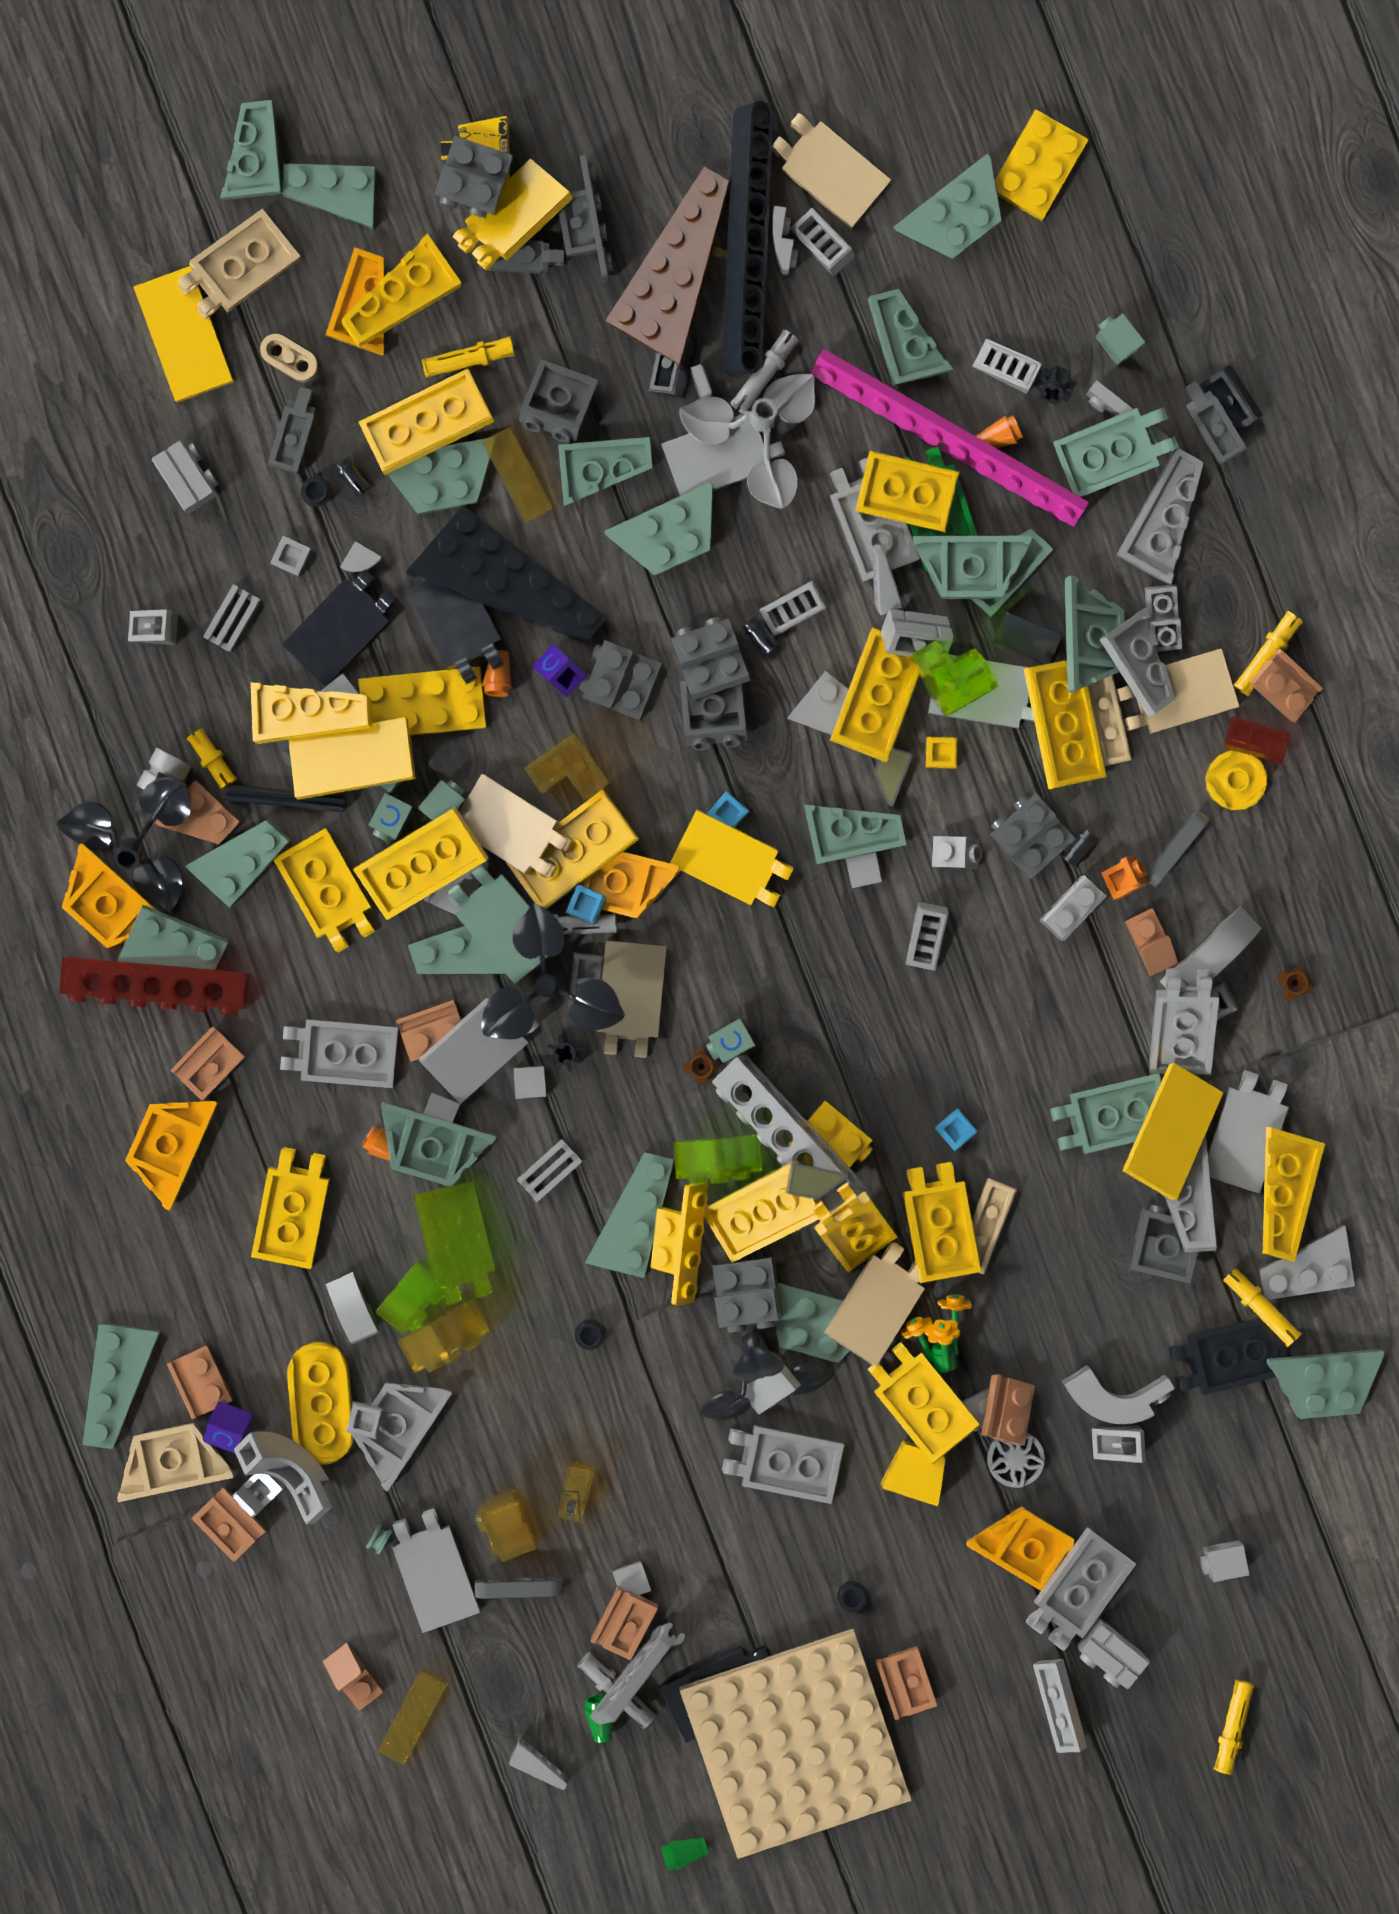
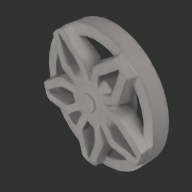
M1028 1432L1026 1434L1028 1443L1025 1449L1003 1442L1009 1446L1004 1451L999 1443L1000 1440L996 1439L990 1444L987 1453L988 1467L994 1478L1001 1484L1015 1488L1024 1487L1034 1482L1041 1474L1045 1455L1041 1444L1032 1434ZM1032 1442L1038 1449L1039 1457L1032 1453L1027 1454L1031 1450ZM995 1447H997L999 1453L1002 1454L1003 1457H999L997 1460L992 1462L993 1452ZM1028 1459H1033L1039 1462V1464L1029 1465ZM1001 1462L1005 1463V1468L996 1470L994 1469ZM1024 1468L1028 1470L1036 1469L1033 1475L1025 1480L1026 1472ZM1010 1469L1012 1481L1005 1480L998 1474L1006 1473ZM1015 1471H1021L1019 1482H1017L1014 1475Z

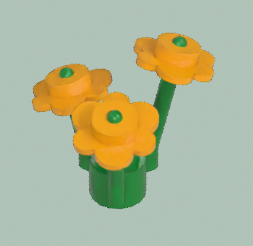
M958 1294L947 1295L946 1299L938 1300V1305L942 1309L952 1310L951 1320L939 1319L933 1324L930 1317L924 1319L916 1317L908 1321L906 1327L901 1330L902 1336L906 1339L918 1336L925 1351L926 1359L929 1362H933L934 1369L939 1373L950 1372L957 1368L956 1355L959 1354L958 1336L960 1335L958 1315L959 1311L972 1308L971 1301ZM924 1333L929 1336L928 1339L931 1343H935L933 1349L930 1348Z

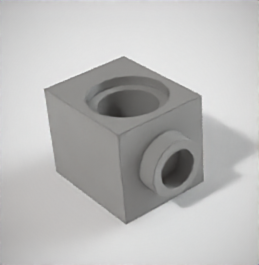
M1239 1540L1203 1547L1205 1556L1200 1557L1202 1571L1204 1575L1209 1574V1578L1213 1582L1249 1575L1244 1545Z

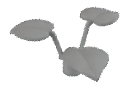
M790 375L772 382L765 390L764 397L754 403L752 411H746L741 418L733 423L731 422L734 413L731 406L725 400L718 397L698 399L689 405L680 407V417L688 433L700 443L710 446L724 444L729 438V429H735L746 420H750V424L755 430L764 433L765 464L755 465L749 472L747 485L750 493L760 502L778 509L786 508L792 502L797 490V474L792 464L785 459H777L772 463L770 462V429L774 424L777 414L787 423H800L810 417L815 405L814 375Z

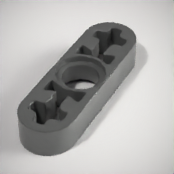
M1199 809L1189 817L1148 868L1145 877L1153 887L1160 883L1210 820Z
M556 1576L487 1578L475 1581V1597L482 1599L551 1597L564 1594L563 1578Z

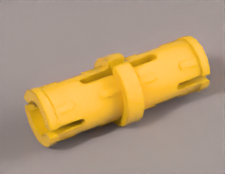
M201 728L194 732L195 735L191 734L187 740L201 758L200 764L202 767H207L222 790L230 782H235L237 778L222 759L223 753L221 750H216L204 732L205 730Z

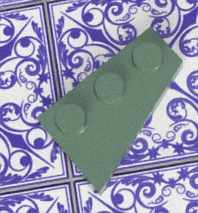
M266 100L242 103L234 135L235 142L231 160H229L226 170L228 172L226 182L222 188L220 198L222 200L282 194L274 102Z
M1032 529L1018 535L1032 536V541L1003 599H970L990 618L998 612L1053 552V548Z
M804 804L816 864L907 845L900 815Z
M142 904L119 955L118 962L215 970L228 940Z

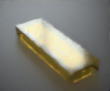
M510 427L482 441L524 523L553 509Z
M420 1669L378 1748L379 1753L405 1765L448 1682Z

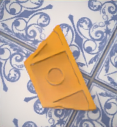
M81 843L78 846L77 859L74 870H72L70 875L69 888L67 893H65L62 908L106 948H111L126 942L142 904L155 910L157 909L84 843Z
M622 852L580 885L607 897L602 910L639 919L680 872L681 867Z
M219 1102L150 1104L125 1161L134 1172L138 1173L149 1190H152L163 1203V1207L169 1211L174 1206Z
M1021 1506L969 1539L966 1545L1042 1591L1073 1548L1074 1539Z

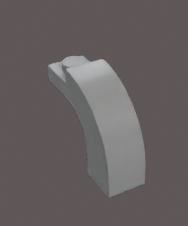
M1241 906L1224 919L1199 947L1174 967L1179 968L1181 986L1197 987V969H1210V978L1213 979L1262 929ZM1166 974L1160 980V982L1163 984L1165 988Z
M1088 1365L1061 1381L1070 1396L1084 1411L1099 1420L1114 1424H1133L1153 1417L1155 1414L1149 1404L1154 1402L1155 1405L1164 1402L1171 1396L1169 1392L1175 1389L1169 1378L1163 1375L1135 1393L1128 1395L1113 1394L1100 1385Z
M250 1432L234 1448L245 1475L266 1474L276 1478L288 1488L306 1525L315 1524L332 1508L323 1488L329 1481L326 1473L317 1460L298 1443L272 1432Z

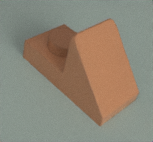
M1153 908L1124 921L1150 976L1178 963L1169 935H1165Z
M348 1642L323 1660L338 1691L343 1689L359 1711L384 1692L383 1687Z

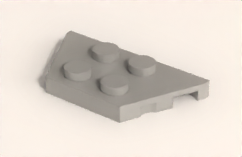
M392 1382L385 1383L372 1403L373 1406L384 1408L377 1438L373 1439L352 1434L358 1446L363 1450L370 1467L374 1469L384 1490L388 1492L453 1391L443 1388Z

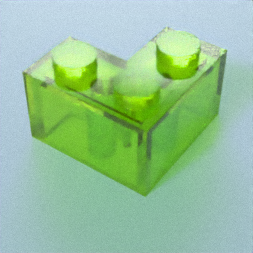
M936 640L910 655L933 702L946 718L999 687L988 663L975 648L952 661L950 655Z
M736 1135L673 1142L676 1179H689V1184L707 1183V1178L711 1179V1183L729 1182V1176H732V1180L750 1179V1173L762 1171L760 1141L756 1135Z
M418 1259L376 1310V1313L401 1334L405 1335L408 1330L414 1333L428 1316L423 1312L430 1303L436 1306L447 1293L443 1289L447 1281Z

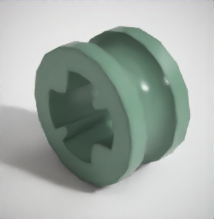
M379 1523L366 1548H374L376 1554L379 1555L392 1530H384Z

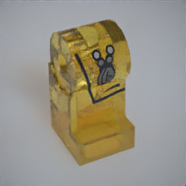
M569 1461L558 1518L582 1522L596 1467Z

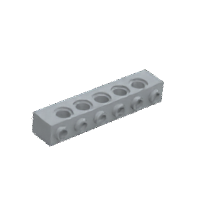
M747 1055L737 1056L712 1081L717 1087L716 1092L719 1097L725 1102H730L738 1110L736 1114L739 1119L747 1125L750 1124L758 1132L756 1136L759 1141L766 1147H771L778 1154L777 1160L782 1166L795 1160L799 1164L805 1165L803 1157L807 1152L814 1159L812 1167L848 1174V1179L820 1198L829 1212H832L845 1202L837 1191L844 1184L847 1183L856 1196L863 1191L866 1193L869 1190ZM744 1085L749 1086L752 1090L750 1100L743 1096L742 1089ZM765 1107L769 1108L773 1115L770 1123L763 1118ZM785 1130L790 1131L793 1135L791 1145L786 1144L783 1139Z

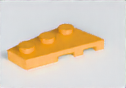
M354 247L325 336L358 347L343 326L342 318L368 292H371L380 283V280L384 277V257ZM383 334L359 348L384 356Z

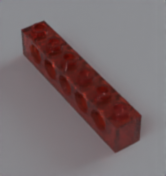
M62 957L59 994H67L68 1001L86 1002V996L98 997V1003L116 1004L117 999L128 1000V1006L147 1007L148 1001L159 1002L160 1009L177 1010V1004L189 1005V1011L207 1012L208 1007L220 1008L219 1014L238 1015V1009L244 1010L247 1007L249 973ZM92 972L97 973L101 980L99 987L95 990L90 989L86 982L88 975ZM122 975L128 976L131 980V987L125 993L121 992L117 987V980ZM154 977L159 979L162 985L161 991L157 995H152L147 989L148 981ZM183 980L188 981L192 986V993L187 998L180 996L177 990L179 983ZM213 983H218L223 990L221 998L216 1001L212 1000L208 995V988Z

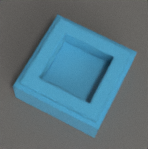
M726 791L707 814L735 828L749 810Z
M577 885L566 913L595 925L607 897Z
M958 1108L935 1127L937 1132L954 1151L978 1132Z

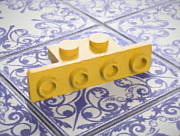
M702 1182L685 1185L682 1212L666 1207L657 1208L651 1268L674 1274L671 1303L677 1306L693 1303L697 1293L698 1267L701 1261V1241L704 1233V1215L708 1200V1184Z

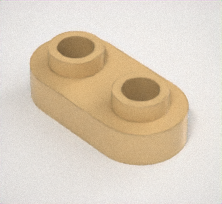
M280 334L268 335L262 341L260 346L261 355L271 366L299 382L310 381L316 376L318 362L308 350ZM275 346L282 347V353L279 356L272 355V349ZM307 362L308 369L305 372L298 371L299 363Z

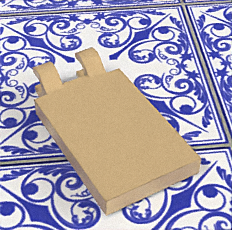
M798 113L792 120L790 127L802 137L791 148L779 136L772 145V152L786 162L782 167V172L852 229L889 185L891 179L823 122L820 121L814 128L803 115Z
M261 209L191 259L189 265L193 270L178 280L180 283L178 287L185 295H188L200 284L208 297L197 304L199 307L197 311L204 319H207L220 306H223L227 312L232 310L300 260V255L266 212Z
M1222 648L1165 665L1175 700L1150 717L1147 716L1137 700L1141 714L1124 719L1127 731L1148 725L1149 732L1152 734L1239 707ZM1129 686L1116 690L1119 702L1135 697Z
M484 774L480 776L459 811L481 846L525 874H528L531 868H534L542 875L550 878L557 867L541 858L548 844L551 843L560 850L567 851L572 843L570 839L555 830L560 823L559 821Z
M895 1242L888 1245L881 1259L874 1255L870 1257L824 1331V1334L873 1366L878 1365L925 1289L917 1284L919 1277L916 1261L913 1262L908 1272L895 1264L904 1250L903 1247Z

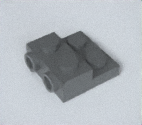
M454 136L435 190V195L441 197L439 203L457 209L458 204L470 207L468 213L485 219L487 214L495 216L514 156Z
M541 359L522 404L519 421L523 422L524 427L532 432H539L541 429L551 432L553 438L560 442L577 441L587 415V410L597 388L598 379Z
M720 617L711 618L706 621L705 627L693 630L692 627H685L676 633V637L671 638L692 700L750 681L729 618L722 620Z
M604 640L603 645H596L590 662L595 663L591 675L587 674L581 682L579 690L584 692L582 698L640 721L662 663Z
M680 681L686 746H692L694 750L701 751L710 748V744L723 743L724 747L733 748L739 746L741 741H747L742 684L692 700L686 681Z
M1027 793L1023 795L1013 805L1017 810L1009 817L1005 814L1001 815L990 825L994 831L989 834L1029 880L1076 839L1057 819L1056 814L1037 793L1031 797Z
M1150 1204L1149 1210L1142 1208L1129 1269L1191 1284L1198 1252L1184 1251L1172 1215L1167 1214L1168 1208Z
M774 1257L712 1266L717 1297L714 1300L719 1328L727 1327L728 1333L746 1330V1324L754 1323L757 1324V1329L775 1326V1321L783 1317Z

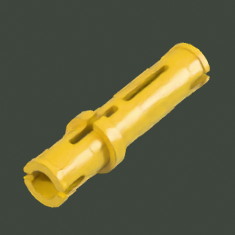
M509 336L493 342L484 343L480 341L477 342L476 346L423 358L421 361L426 378L437 374L473 365H489L490 361L515 356Z
M1289 611L1285 613V616L1274 631L1266 635V642L1237 682L1234 683L1233 686L1237 690L1240 689V692L1248 697L1251 695L1250 693L1254 687L1249 682L1265 662L1274 656L1276 649L1286 651L1289 646L1287 644L1303 623L1300 618L1296 619L1297 616Z
M1238 1267L1232 1271L1231 1275L1228 1274L1223 1281L1242 1299L1241 1303L1244 1306L1248 1305L1287 1347L1302 1335L1261 1293L1262 1289L1259 1286L1255 1287L1239 1271Z
M1235 1680L1223 1734L1219 1735L1218 1742L1220 1746L1214 1770L1224 1774L1233 1775L1238 1749L1242 1748L1243 1742L1241 1737L1255 1686L1250 1682Z

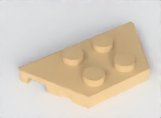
M195 1422L133 1436L129 1458L126 1462L124 1477L117 1499L118 1502L141 1498L234 1478L235 1474L216 1448L211 1444L203 1442L205 1434Z

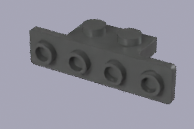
M586 155L580 156L586 190L570 192L573 199L559 211L567 257L597 252L602 281H608L607 272L613 271L610 253L604 254L602 242L607 241L605 224H598L596 212L602 211L599 192H592L591 182L596 181L593 162L587 163Z

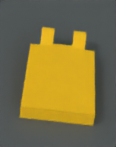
M530 159L505 182L495 216L487 214L485 219L471 214L465 220L468 227L459 229L453 238L459 243L458 247L466 254L481 241L484 245L477 247L472 254L478 259L477 263L484 270H488L500 256L507 261L573 198L565 187Z
M698 809L670 864L680 866L681 871L749 905H752L756 897L771 907H775L780 897V894L766 888L772 873L788 880L794 867L775 859L779 851L778 849Z
M326 828L281 853L274 859L317 938L327 935L336 952L339 953L349 947L340 931L354 923L364 938L375 932L364 913L372 907Z
M283 1147L280 1153L278 1168H268L251 1257L312 1269L330 1180L329 1178L321 1177L326 1155L313 1153L308 1170L293 1167L296 1149Z
M952 1162L936 1165L940 1181L925 1184L922 1167L907 1170V1177L912 1191L903 1192L920 1283L981 1272L965 1182L955 1183Z
M846 1183L837 1189L845 1201L843 1204L829 1212L821 1201L812 1207V1210L821 1221V1223L814 1227L849 1273L895 1240L897 1236L865 1191L856 1196Z
M900 1342L891 1350L902 1362V1365L888 1375L880 1363L877 1366L872 1365L868 1368L881 1385L874 1392L929 1461L934 1464L977 1429L980 1424L926 1357L920 1353L914 1358L903 1343Z

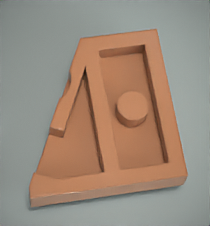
M195 780L187 788L191 798V812L186 821L177 826H166L159 820L155 823L160 827L221 845L241 822Z

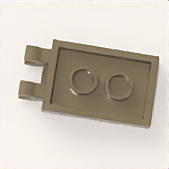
M606 941L602 981L608 983L616 992L625 1017L619 1023L609 1028L597 1030V1032L606 1033L604 1054L617 1055L618 1038L636 1040L634 1057L647 1058L649 1037L658 1038L667 946Z

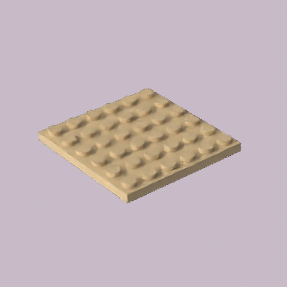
M854 1629L679 1687L738 1859L911 1801Z

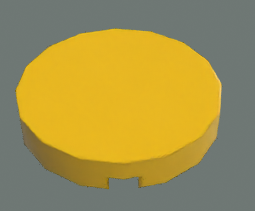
M1229 750L1217 756L1209 765L1205 776L1206 789L1211 799L1220 807L1232 811L1244 810L1255 805L1264 795L1267 784V772L1262 762L1254 754L1242 750Z

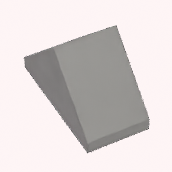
M172 610L130 611L128 641L176 645L178 614Z
M1139 1425L1092 1428L1093 1459L1146 1462L1144 1431Z

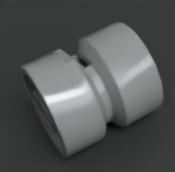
M156 747L149 760L151 768L150 770L143 771L137 786L144 789L149 783L156 780L159 772L171 778L184 781L192 766Z

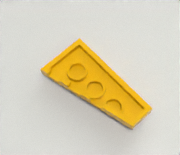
M427 233L420 240V243L412 251H409L401 259V262L391 272H388L380 280V283L371 292H368L342 318V324L359 348L461 287V281Z
M1266 1127L1263 1253L1295 1262L1325 1143L1272 1127Z

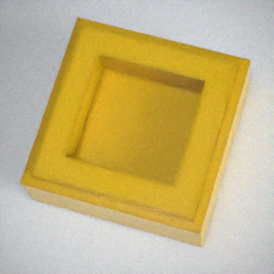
M926 737L925 768L956 769L957 738Z

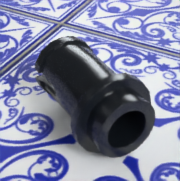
M348 457L334 469L338 472L336 476L338 478L341 476L358 498L365 493V490H369L372 484L367 481L355 466L357 462L355 460L351 461Z
M754 616L742 628L745 631L744 635H749L765 656L779 642L762 624L764 620L762 618L759 620Z
M1085 828L1081 832L1078 831L1076 833L1078 837L1065 854L1061 856L1075 868L1078 867L1090 849L1097 846L1095 843L1098 838Z

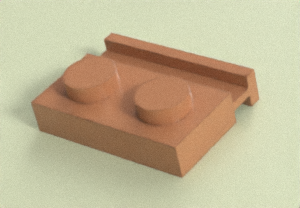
M1280 649L1275 650L1274 656L1265 662L1249 682L1292 722L1298 720L1312 703L1313 697L1317 692H1321L1323 689Z
M455 1000L396 1020L410 1062L418 1060L461 1021Z
M212 1026L170 1071L179 1077L199 1099L204 1101L246 1056L223 1036L215 1026Z
M209 1344L167 1363L192 1419L214 1410L218 1401L227 1404L234 1400Z
M992 1375L981 1435L993 1437V1439L1017 1446L1025 1445L1035 1385L1005 1378L1001 1375Z
M225 1486L191 1518L233 1562L267 1531L255 1517H251L239 1506L238 1502L233 1498V1494Z
M618 1585L591 1637V1642L594 1644L598 1643L603 1648L631 1661L658 1609V1604L631 1591L628 1592Z
M917 1646L875 1660L895 1720L937 1706Z

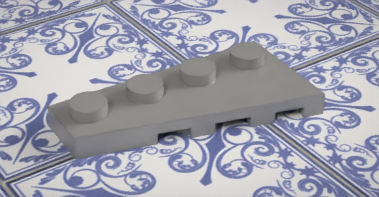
M1180 448L1172 452L1117 553L1118 557L1167 585L1172 584L1175 563L1180 554L1183 533L1188 524L1191 503L1194 501L1204 463Z
M1206 1134L1178 1199L1171 1200L1165 1196L1185 1252L1216 1251Z

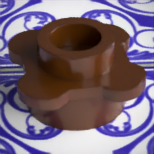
M1295 966L1290 972H1280L1278 974L1277 982L1282 984L1284 989L1283 997L1286 1000H1294L1297 995L1309 994L1311 992L1312 984L1308 982V978L1305 975L1306 969L1303 966ZM1293 980L1297 981L1296 986L1292 985Z
M702 1048L696 1049L692 1059L683 1064V1071L695 1077L699 1085L706 1084L712 1072H716L719 1069V1062L708 1057L706 1051ZM699 1064L704 1065V1068L702 1070L698 1068Z

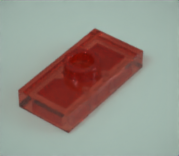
M1231 717L1223 748L1282 764L1291 733Z

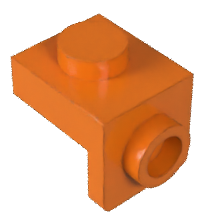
M1126 856L1121 859L1120 863L1101 873L1114 900H1119L1149 884L1145 877L1147 869L1136 856Z

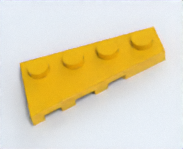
M251 682L253 742L257 744L372 728L371 698L367 695L333 691L322 692L306 688L295 689L279 685L268 686Z

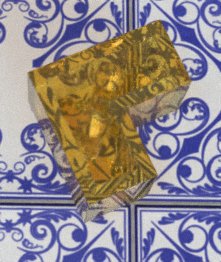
M575 733L524 767L543 795L566 778H569L585 802L610 785Z
M472 1299L455 1307L436 1320L417 1328L397 1342L414 1373L425 1368L429 1373L443 1364H449L461 1357L460 1350L463 1348L467 1352L482 1343L480 1338L490 1332Z
M516 1487L481 1500L477 1510L478 1514L475 1515L481 1533L487 1532L488 1542L494 1556L499 1555L501 1562H504L537 1548V1541Z

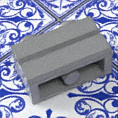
M180 440L167 450L154 456L151 460L182 509L189 514L215 498L218 493L214 487L219 484L209 469L204 472L198 461L202 457L193 443L187 446L183 440Z
M890 609L881 629L886 653L945 660L953 642V633L947 616Z
M1085 875L1080 876L1039 921L1060 941H1065L1104 900L1106 895Z
M1101 1618L1095 1622L1077 1646L1079 1651L1082 1652L1079 1658L1092 1669L1096 1665L1106 1672L1103 1677L1116 1688L1121 1684L1126 1689H1129L1150 1663L1147 1655Z

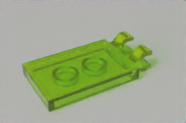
M469 1182L414 1194L413 1201L434 1285H444L447 1305L459 1303V1300H462L458 1285L473 1281L476 1298L489 1296L491 1287L487 1273L494 1272L495 1268L474 1183Z

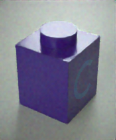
M554 644L532 666L566 698L587 676Z
M218 1401L208 1422L203 1442L235 1453L234 1448L250 1432L254 1431V1427L249 1426L253 1414Z

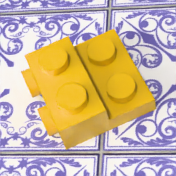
M825 1100L807 1121L849 1168L857 1159L862 1162L873 1149L869 1146L872 1139ZM806 1152L803 1157L804 1163L812 1167L814 1159L811 1154Z

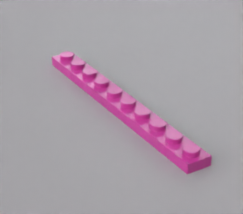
M823 349L810 374L814 375L822 383L828 384L842 392L848 398L861 403L874 413L885 417L900 428L923 439L926 443L938 447L955 460L961 461L978 471L981 475L987 476L1004 486L1007 490L1013 491L1030 501L1033 505L1044 509L1073 527L1084 512L1089 502L831 352Z

